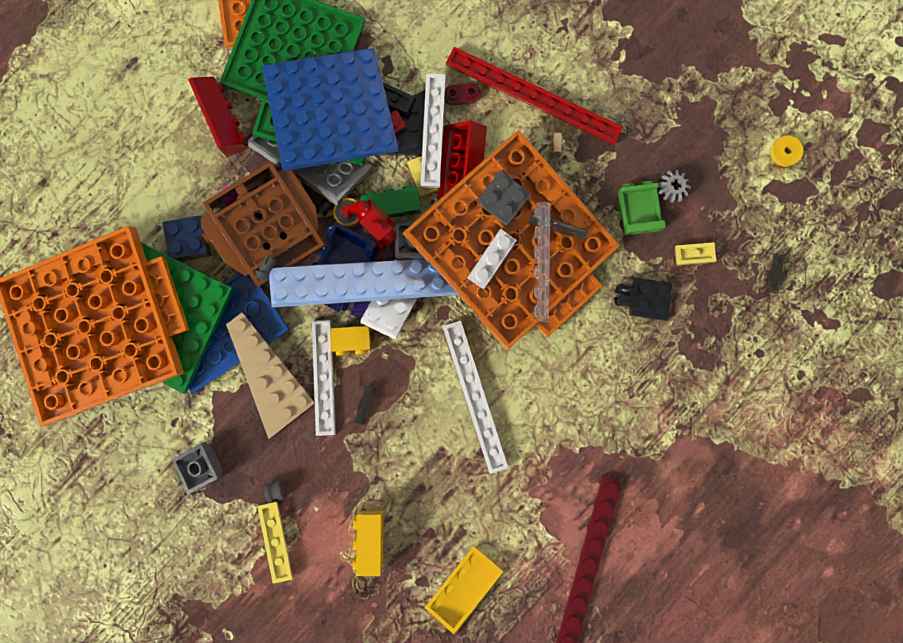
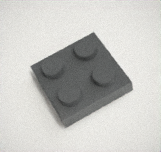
M500 170L476 202L507 226L531 194Z

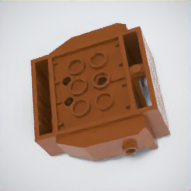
M271 161L203 202L204 209L208 214L201 218V227L204 231L201 235L207 244L212 243L226 265L245 277L249 275L257 288L265 283L255 278V271H258L265 256L277 261L273 268L291 267L324 245L317 234L319 227L316 208L302 187L303 182L298 175L295 176L292 170L283 171L281 169L277 172ZM264 178H268L270 180L265 184H263L262 182ZM253 182H256L258 187L250 190L246 188V186ZM237 192L239 196L226 206L223 200ZM215 208L221 209L218 213H214ZM256 213L262 214L261 220L255 218ZM280 233H286L287 238L282 240L279 236ZM264 243L270 244L269 250L263 248Z

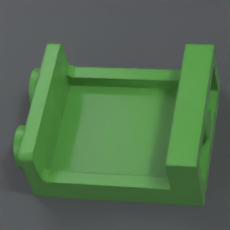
M646 181L638 186L630 183L620 188L618 197L624 236L659 232L666 228L665 220L661 219L657 193L658 183Z

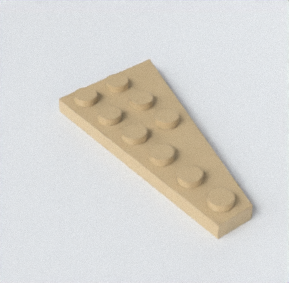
M242 312L226 325L268 439H270L315 402Z

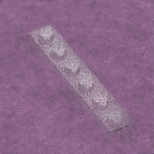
M539 202L538 206L535 207V218H538V226L535 227V238H538L534 250L535 258H537V266L534 268V276L537 278V286L534 287V296L537 298V306H534V317L539 322H549L550 202Z

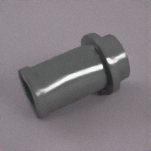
M265 256L258 271H255V278L262 282L269 280V273L277 261Z

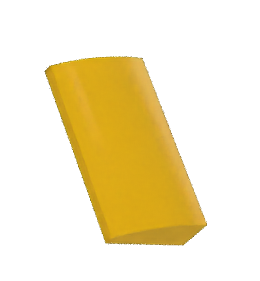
M473 546L424 608L450 632L456 634L506 571Z

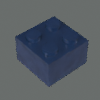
M201 215L162 222L168 256L179 261L212 256L210 243L207 244L201 235L204 233L201 227Z

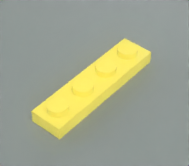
M278 501L259 505L257 507L272 582L274 584L292 580L293 574Z

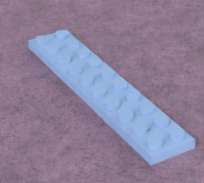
M426 259L273 268L269 273L272 307L458 295Z

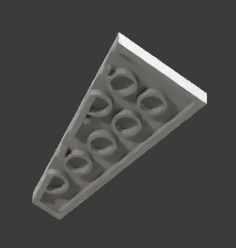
M252 136L248 140L249 147L282 168L277 142ZM347 161L294 169L292 171L295 176H299L304 184L338 206L372 171L373 166L369 164L362 166Z

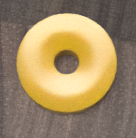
M782 136L771 147L772 159L780 166L790 167L802 158L803 146L796 137ZM785 149L789 150V154L785 153Z

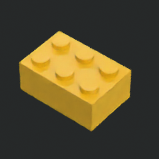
M360 511L353 519V530H357V535L353 538V550H356L355 558H353V570H356V576H381L384 550V511Z

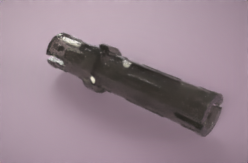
M531 212L528 224L542 227L545 231H555L581 239L582 241L586 239L588 233L586 228L553 219V216L546 217Z

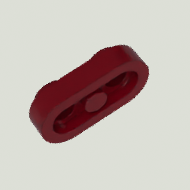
M474 83L450 85L445 89L444 100L448 105L452 106L474 104L479 101L481 90ZM474 90L475 93L473 95H470L468 91ZM455 92L456 96L452 97L449 94Z

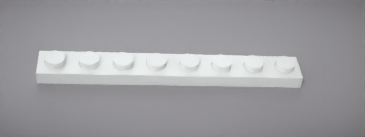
M458 321L445 325L443 330L489 473L492 474L507 469L508 465L462 323Z

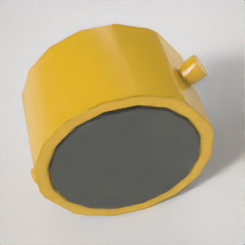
M345 198L338 206H334L333 215L336 220L334 223L336 226L339 224L343 228L350 229L360 224L357 213L353 214L350 219H346L345 214H340V211L346 204H354L357 202L356 200Z

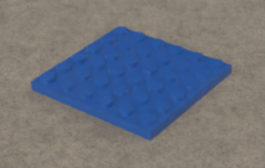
M375 48L262 66L283 171L398 152V145Z

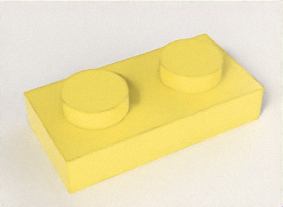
M422 156L407 161L420 198L438 192L437 188L421 187Z
M714 243L675 246L677 265L716 262Z

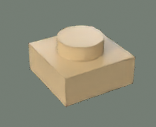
M562 133L553 134L552 156H559L561 151H564L565 139H561Z

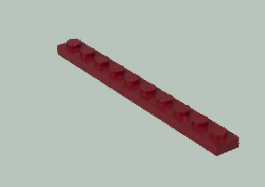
M605 476L601 478L556 643L578 642L622 484L621 481Z

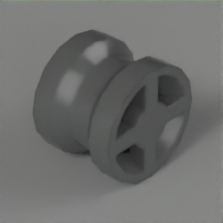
M280 480L274 484H264V493L268 503L274 499H284V489Z

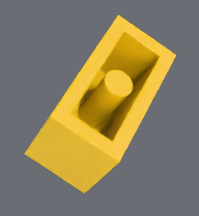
M369 326L330 328L331 352H336V356L348 355V352L355 351V355H363L371 350Z

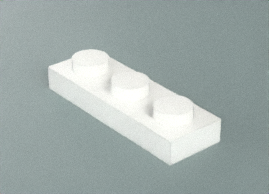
M500 229L467 278L484 289L517 240Z

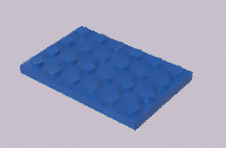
M238 272L223 282L235 289L189 387L191 394L196 393L240 364L226 325L243 312L268 344L290 331L276 308L272 307L271 301L261 286L257 288L249 275L245 277Z

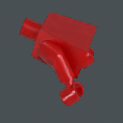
M371 198L366 202L359 201L351 205L346 204L340 211V214L346 215V219H350L353 214L357 213L359 222L377 239L373 245L380 248L379 252H382L396 238V231L392 229L396 223Z

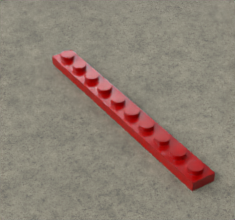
M453 47L446 61V66L612 145H615L623 129L621 125L456 47Z

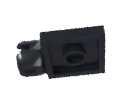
M635 277L632 284L621 283L617 285L615 293L623 295L614 297V303L617 306L627 307L629 309V316L668 321L672 283Z

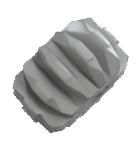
M675 170L674 173L668 171L666 176L663 175L660 178L662 182L658 184L663 189L659 191V194L665 193L664 200L670 197L671 203H674L675 200L681 202L683 197L686 198L689 195L687 191L691 189V186L687 184L690 182V179H684L685 173L679 175L678 170ZM673 183L675 184V187H678L676 190L674 189V186H671Z

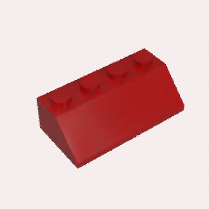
M214 76L189 78L188 81L219 150L227 158L246 150L247 146L245 143L248 140L244 132L239 131L238 126L240 122L236 114L232 115L230 109L233 106L229 98L225 99L223 92H226L224 86Z
M472 120L444 126L440 188H438L437 199H441L484 161L487 126Z

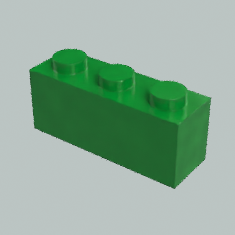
M413 185L403 186L401 190L385 189L383 193L378 194L376 192L365 193V196H361V201L365 202L371 198L390 218L422 213L418 189L413 187Z

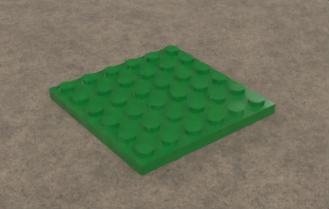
M251 0L219 83L260 100H263V98L268 99L262 69L263 65L354 51L365 24V18L316 0Z
M141 242L147 262L161 256L166 258L189 327V331L172 337L184 374L162 382L180 393L186 394L235 288Z

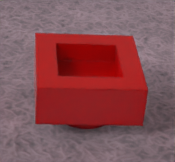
M395 110L390 113L395 134L404 130L406 125L398 111Z

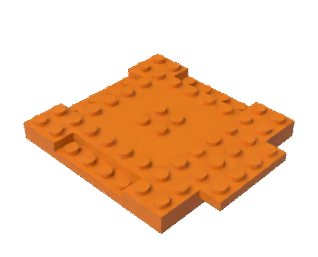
M519 129L402 233L481 319L480 321L505 349H510L534 325L546 338L557 330L602 287L601 283L591 272L620 246ZM500 170L531 194L507 226L476 202ZM502 229L517 241L486 287L482 289L467 277L497 232Z
M126 226L0 278V301L40 427L52 425L81 414L88 409L184 374L172 337L189 331V327L166 258L161 256L147 262L136 227Z

